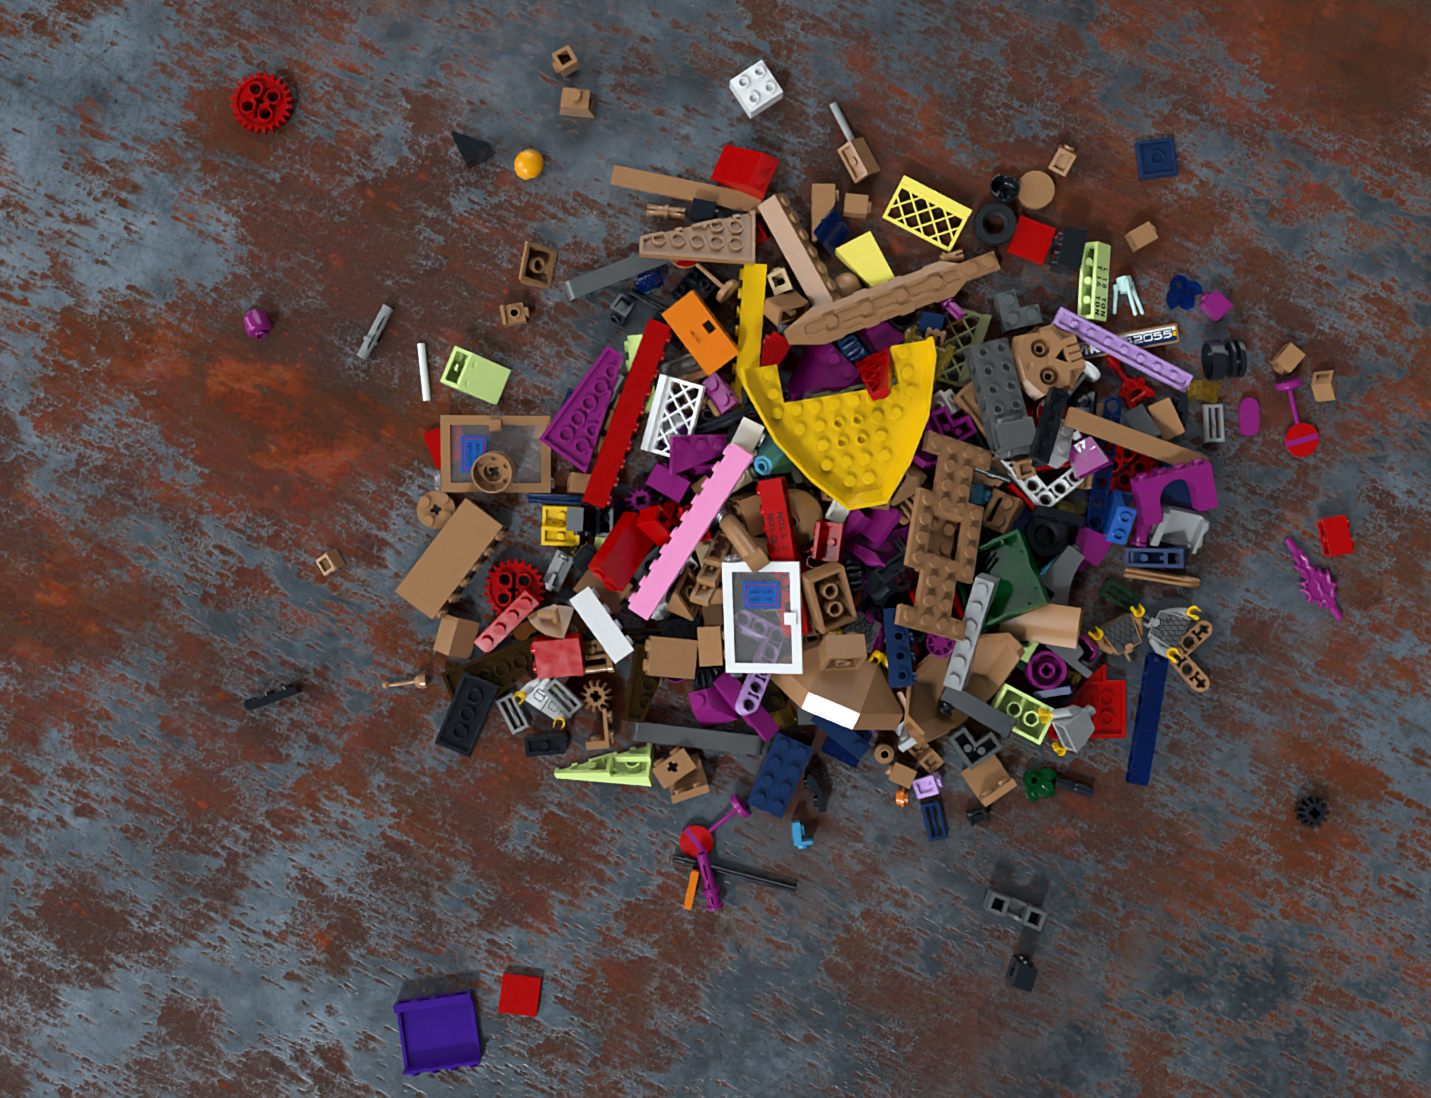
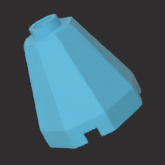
M771 435L764 438L754 460L755 470L761 475L788 473L794 467V463L775 444Z

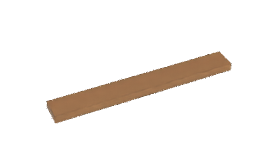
M614 165L610 185L691 202H693V198L716 202V207L744 213L756 210L755 215L759 216L760 214L757 206L762 203V200L734 189Z
M1069 407L1063 426L1171 465L1190 463L1194 458H1203L1207 461L1209 459L1208 456L1074 407Z

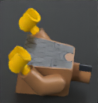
M1140 603L1137 610L1133 606L1130 607L1133 615L1125 613L1099 628L1095 626L1094 634L1090 631L1088 632L1099 649L1114 655L1124 653L1128 661L1138 657L1134 647L1141 643V637L1143 636V614L1145 613V609Z

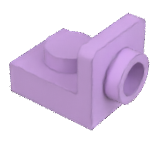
M938 771L916 778L912 782L918 799L939 794L945 785L944 779L939 775Z

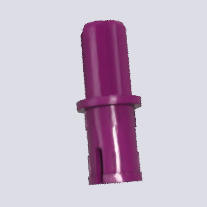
M954 298L938 302L943 306L942 309L948 311L956 320H961L965 316V311L955 303Z

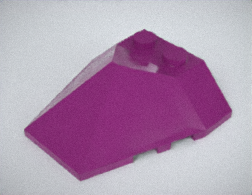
M828 343L825 345H808L805 348L786 389L803 397V400H805L812 394L826 391L831 393L837 392L850 386L865 383L859 371L833 345Z

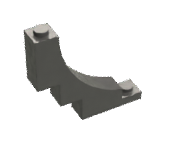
M1067 544L1041 576L1044 585L1053 592L1049 597L1051 604L1068 606L1071 582L1077 568L1085 558L1081 554L1083 550L1075 544L1072 547ZM1044 644L1086 678H1089L1093 673L1089 669L1091 665L1083 659L1078 661L1084 653L1079 644L1077 649Z

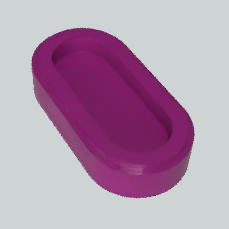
M1253 398L1243 399L1238 405V430L1243 436H1253L1259 430V404Z

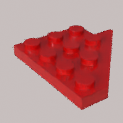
M1101 664L1075 691L1076 695L1065 707L1076 705L1084 708L1088 704L1094 707L1096 713L1091 717L1095 729L1089 738H1126V680H1106V664ZM1051 723L1048 728V738L1059 739Z

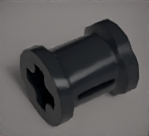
M984 805L972 811H965L971 827L984 820L990 821Z

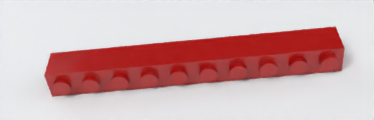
M651 318L647 321L581 501L600 509H604L605 506L609 507L613 496L610 495L612 487L616 488L620 477H617L619 469L623 470L626 459L623 458L626 451H630L633 443L630 440L631 435L637 432L640 424L637 422L638 416H642L646 408V405L643 404L645 397L649 398L653 388L650 386L652 379L656 380L659 369L656 367L658 362H662L666 353L663 350L665 343L669 344L673 334L670 332L671 326Z

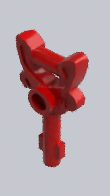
M1111 355L1106 357L1108 361L1106 364L1110 369H1114L1123 382L1120 385L1121 390L1118 392V397L1125 399L1128 411L1135 408L1136 404L1143 399L1156 396L1153 390L1144 385L1145 379L1143 377L1129 378L1120 366V360ZM1139 389L1141 391L1139 394L1131 398V394L1134 390Z

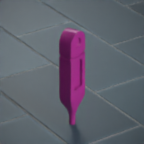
M848 541L844 544L846 553L869 566L881 565L886 567V564L882 563L875 552L853 541Z

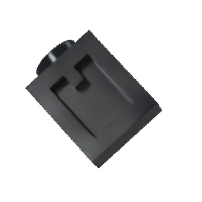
M620 292L609 307L607 318L612 323L623 327L626 318L636 306L637 301Z

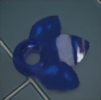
M1177 275L1169 283L1170 290L1166 294V303L1170 310L1179 305L1184 310L1192 311L1195 305V296L1203 293V289L1198 282L1190 281L1185 276ZM1176 282L1181 283V288L1176 287Z

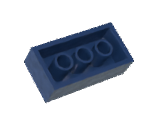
M777 731L752 785L746 803L782 819L813 747Z

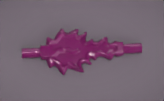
M1291 537L1286 538L1284 542L1291 551L1292 559L1297 563L1294 568L1302 573L1301 577L1305 579L1298 583L1304 587L1300 591L1307 595L1306 602L1317 603L1318 608L1325 606L1326 609L1331 611L1337 621L1342 619L1344 616L1336 606L1337 603L1335 601L1339 593L1335 592L1338 581L1331 580L1328 569L1325 573H1322L1320 567L1315 570V565L1312 566L1309 562V555H1304L1303 551L1300 548L1298 549Z

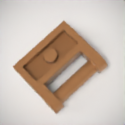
M993 488L992 496L983 512L982 520L987 528L1004 535L1009 533L1024 501ZM998 499H1002L992 521L989 522L988 519Z
M598 640L583 642L586 661L606 658L607 662L606 664L586 666L585 674L605 671L611 673L616 671L615 663Z

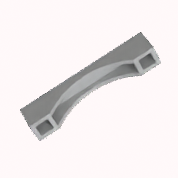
M982 572L975 577L962 620L967 622L964 641H956L943 685L958 691H962L967 687L973 669L978 640L994 600L1000 578Z

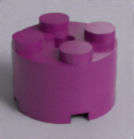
M1035 651L1028 663H1024V675L1027 681L1040 689L1051 690L1058 687L1064 681L1067 674L1064 660L1052 651ZM1044 665L1048 667V671H1045V673L1042 672Z

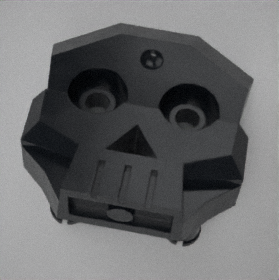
M902 537L897 538L899 544L896 540L893 541L892 546L899 554L885 562L886 567L879 566L875 568V566H866L863 562L860 564L861 569L868 577L864 588L872 599L873 605L880 609L879 612H883V609L897 608V604H907L910 602L909 591L918 585L919 572L914 571L915 568L904 565L907 544Z

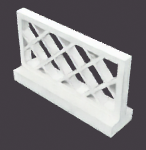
M660 374L641 450L670 457V453L667 452L670 450V441L667 437L669 434L675 431L676 435H681L678 429L684 425L688 428L687 435L694 434L706 387ZM674 382L679 383L683 390L676 395L672 390ZM693 388L699 389L697 398L692 400L688 391ZM685 394L689 403L681 407L677 398ZM674 401L678 410L670 414L667 409L668 404ZM691 406L693 415L687 419L683 410ZM680 413L684 422L676 426L672 417ZM669 419L673 428L665 433L663 423ZM664 438L668 447L664 450H658V442Z

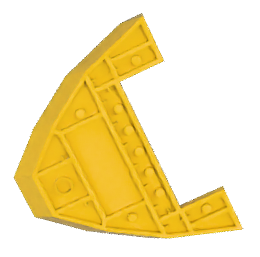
M933 336L928 337L925 341L890 347L897 384L892 385L891 394L888 397L874 402L866 389L784 403L777 364L745 370L744 367H740L737 373L775 444L812 483L848 511L888 503L906 473L930 415L937 358Z

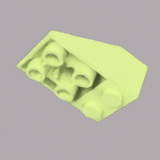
M454 346L440 382L497 406L511 370Z

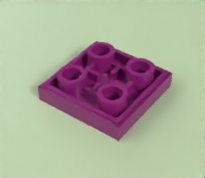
M892 506L889 507V510L868 508L865 513L872 521L861 533L878 546H881L895 525L898 524L903 514Z

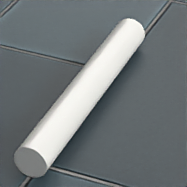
M419 343L417 347L423 401H431L425 343Z

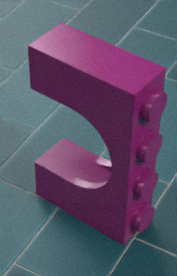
M1194 458L1190 463L1186 464L1176 463L1173 464V467L1167 469L1164 467L1154 470L1155 472L1149 474L1146 472L1139 473L1136 477L1130 479L1134 506L1137 510V523L1144 527L1163 522L1160 496L1164 487L1173 480L1183 479L1187 483L1193 509L1201 512L1218 507L1212 464L1203 458Z

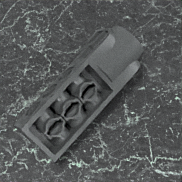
M1007 337L969 346L963 351L991 452L998 456L999 461L1030 453L1036 428L1033 417H1028Z

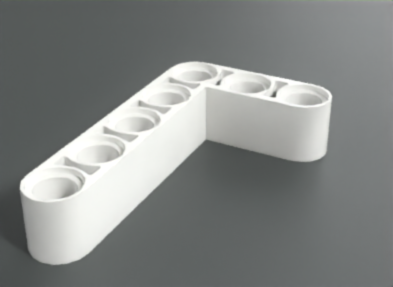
M985 441L986 449L990 450L988 442ZM992 453V457L995 456L999 461L998 456ZM999 461L1008 475L1012 476L1011 480L1034 505H1043L1040 498H1046L1049 501V505L1043 506L1052 508L1076 489L1084 480L1083 478L1077 482L1070 479V475L1073 474L1071 468L1047 487L1037 475L1017 480L1012 461ZM1033 483L1036 486V490H1030L1027 484ZM1055 486H1060L1063 489V493L1056 492Z

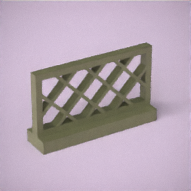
M966 309L963 310L967 316L953 323L948 318L949 312L945 311L944 315L948 319L949 324L946 329L951 327L955 337L944 342L948 355L942 357L940 362L950 357L955 366L945 371L940 363L939 366L942 373L934 375L935 381L960 388V390L971 381L966 359L957 365L953 355L971 345L984 343L992 321V316L982 315ZM970 317L978 318V324L969 329L965 320ZM963 321L967 331L957 335L953 326ZM969 333L972 341L963 347L959 338ZM937 338L936 350L939 348L938 344L941 338ZM957 339L961 348L951 353L947 344ZM957 369L960 375L958 382L949 380L947 373Z

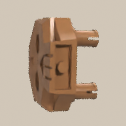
M1052 324L1039 328L1036 333L1014 336L1012 338L1010 351L1021 392L1031 402L1047 396L1049 387L1052 386L1065 392L1074 389L1078 377L1086 368L1075 334L1064 332ZM1037 346L1042 349L1041 353L1036 352L1035 348ZM1059 353L1061 355L1062 360L1056 359ZM1049 374L1050 380H1046L1044 375Z

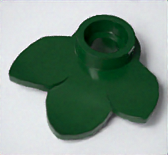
M1043 767L1038 771L1034 769L1026 771L1023 775L1026 797L1033 803L1040 796L1044 798L1053 797L1055 795V787L1051 781L1056 777L1057 773L1047 767Z

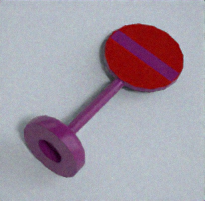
M1301 377L1282 380L1275 383L1274 386L1277 391H1288L1295 425L1291 426L1286 432L1284 438L1286 449L1294 456L1306 457L1317 449L1319 435L1312 425L1300 423L1292 389L1302 385Z
M735 793L730 798L734 809L709 829L701 825H691L685 828L679 839L680 848L683 853L694 859H697L696 854L698 852L708 851L710 853L714 844L711 833L735 813H738L743 818H748L752 815L751 809L744 799Z

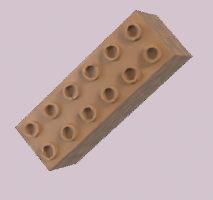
M465 498L395 592L432 620L443 618L449 611V604L455 603L460 597L461 593L459 591L462 587H467L472 581L471 575L482 568L484 565L483 559L486 556L489 557L494 552L496 542L502 541L506 536L507 532L505 530L508 527L474 501Z

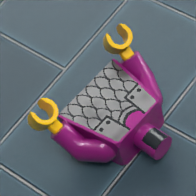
M870 604L865 614L855 610L858 620L827 632L828 634L834 632L839 635H846L849 632L864 634L866 651L871 654L869 661L871 662L876 657L878 659L877 664H879L883 660L884 630L882 624L875 620L880 609Z

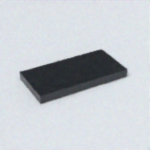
M464 671L435 744L470 758L500 685Z

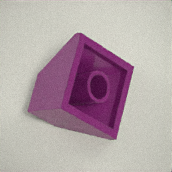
M716 687L701 688L688 693L692 711L702 728L739 719L737 711L731 708Z

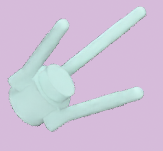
M1131 276L1117 278L1116 284L1113 285V314L1115 315L1117 312L1118 291H1120V294H1128L1133 315H1137L1134 299L1140 314L1143 315L1144 310Z

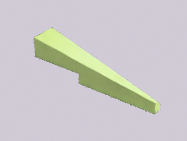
M647 743V746L640 748L634 746L626 752L618 754L616 751L588 759L589 762L572 763L571 767L559 769L558 767L554 771L555 777L560 779L652 786L654 746L653 743Z

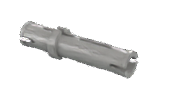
M384 304L382 305L367 336L363 338L364 342L356 354L357 356L368 360L374 346L378 344L377 340L391 313L394 311L392 308Z

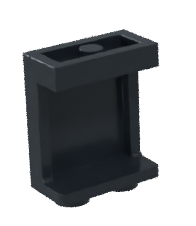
M568 730L529 733L524 737L526 757L565 754L566 749H569Z

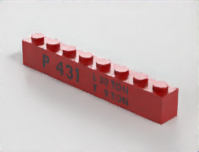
M781 476L758 481L756 490L757 495L761 497L760 513L764 516L765 520L763 530L764 534L768 537V554L771 555L772 561H800L786 477ZM771 572L775 576V581H780V609H778L782 616L780 627L782 632L785 633V637L792 636L791 625H784V613L791 612L790 572ZM801 584L802 634L804 635L812 631V626Z

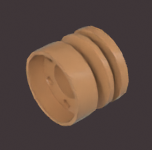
M490 451L479 456L474 461L471 469L473 482L481 491L486 493H498L506 489L514 482L516 477V464L513 458L502 451ZM498 467V472L500 474L494 475V470L492 468Z

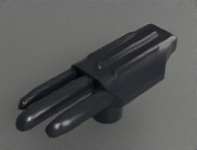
M988 551L984 552L976 562L973 583H964L967 587L972 589L975 577L981 572L987 574L988 569L996 559L995 556L993 557L994 551L988 555L982 565L980 563L988 554Z

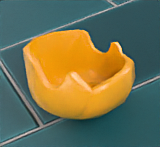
M528 149L520 152L514 161V170L517 176L524 180L537 178L544 169V160L541 154L535 150Z

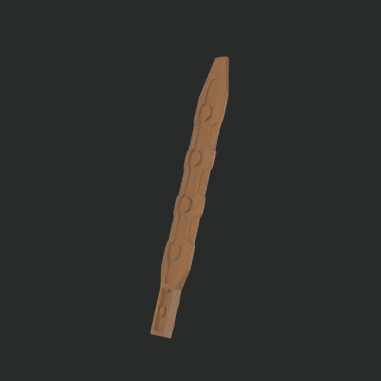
M994 251L962 263L938 261L924 266L916 272L894 277L886 283L869 289L864 288L853 292L852 295L834 302L829 301L810 308L784 330V334L789 345H825L863 328L868 329L890 318L914 312L917 308L952 298L966 282L996 272L1001 268Z

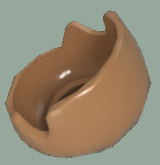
M841 273L833 280L836 284V290L842 298L862 290L860 279L852 273Z

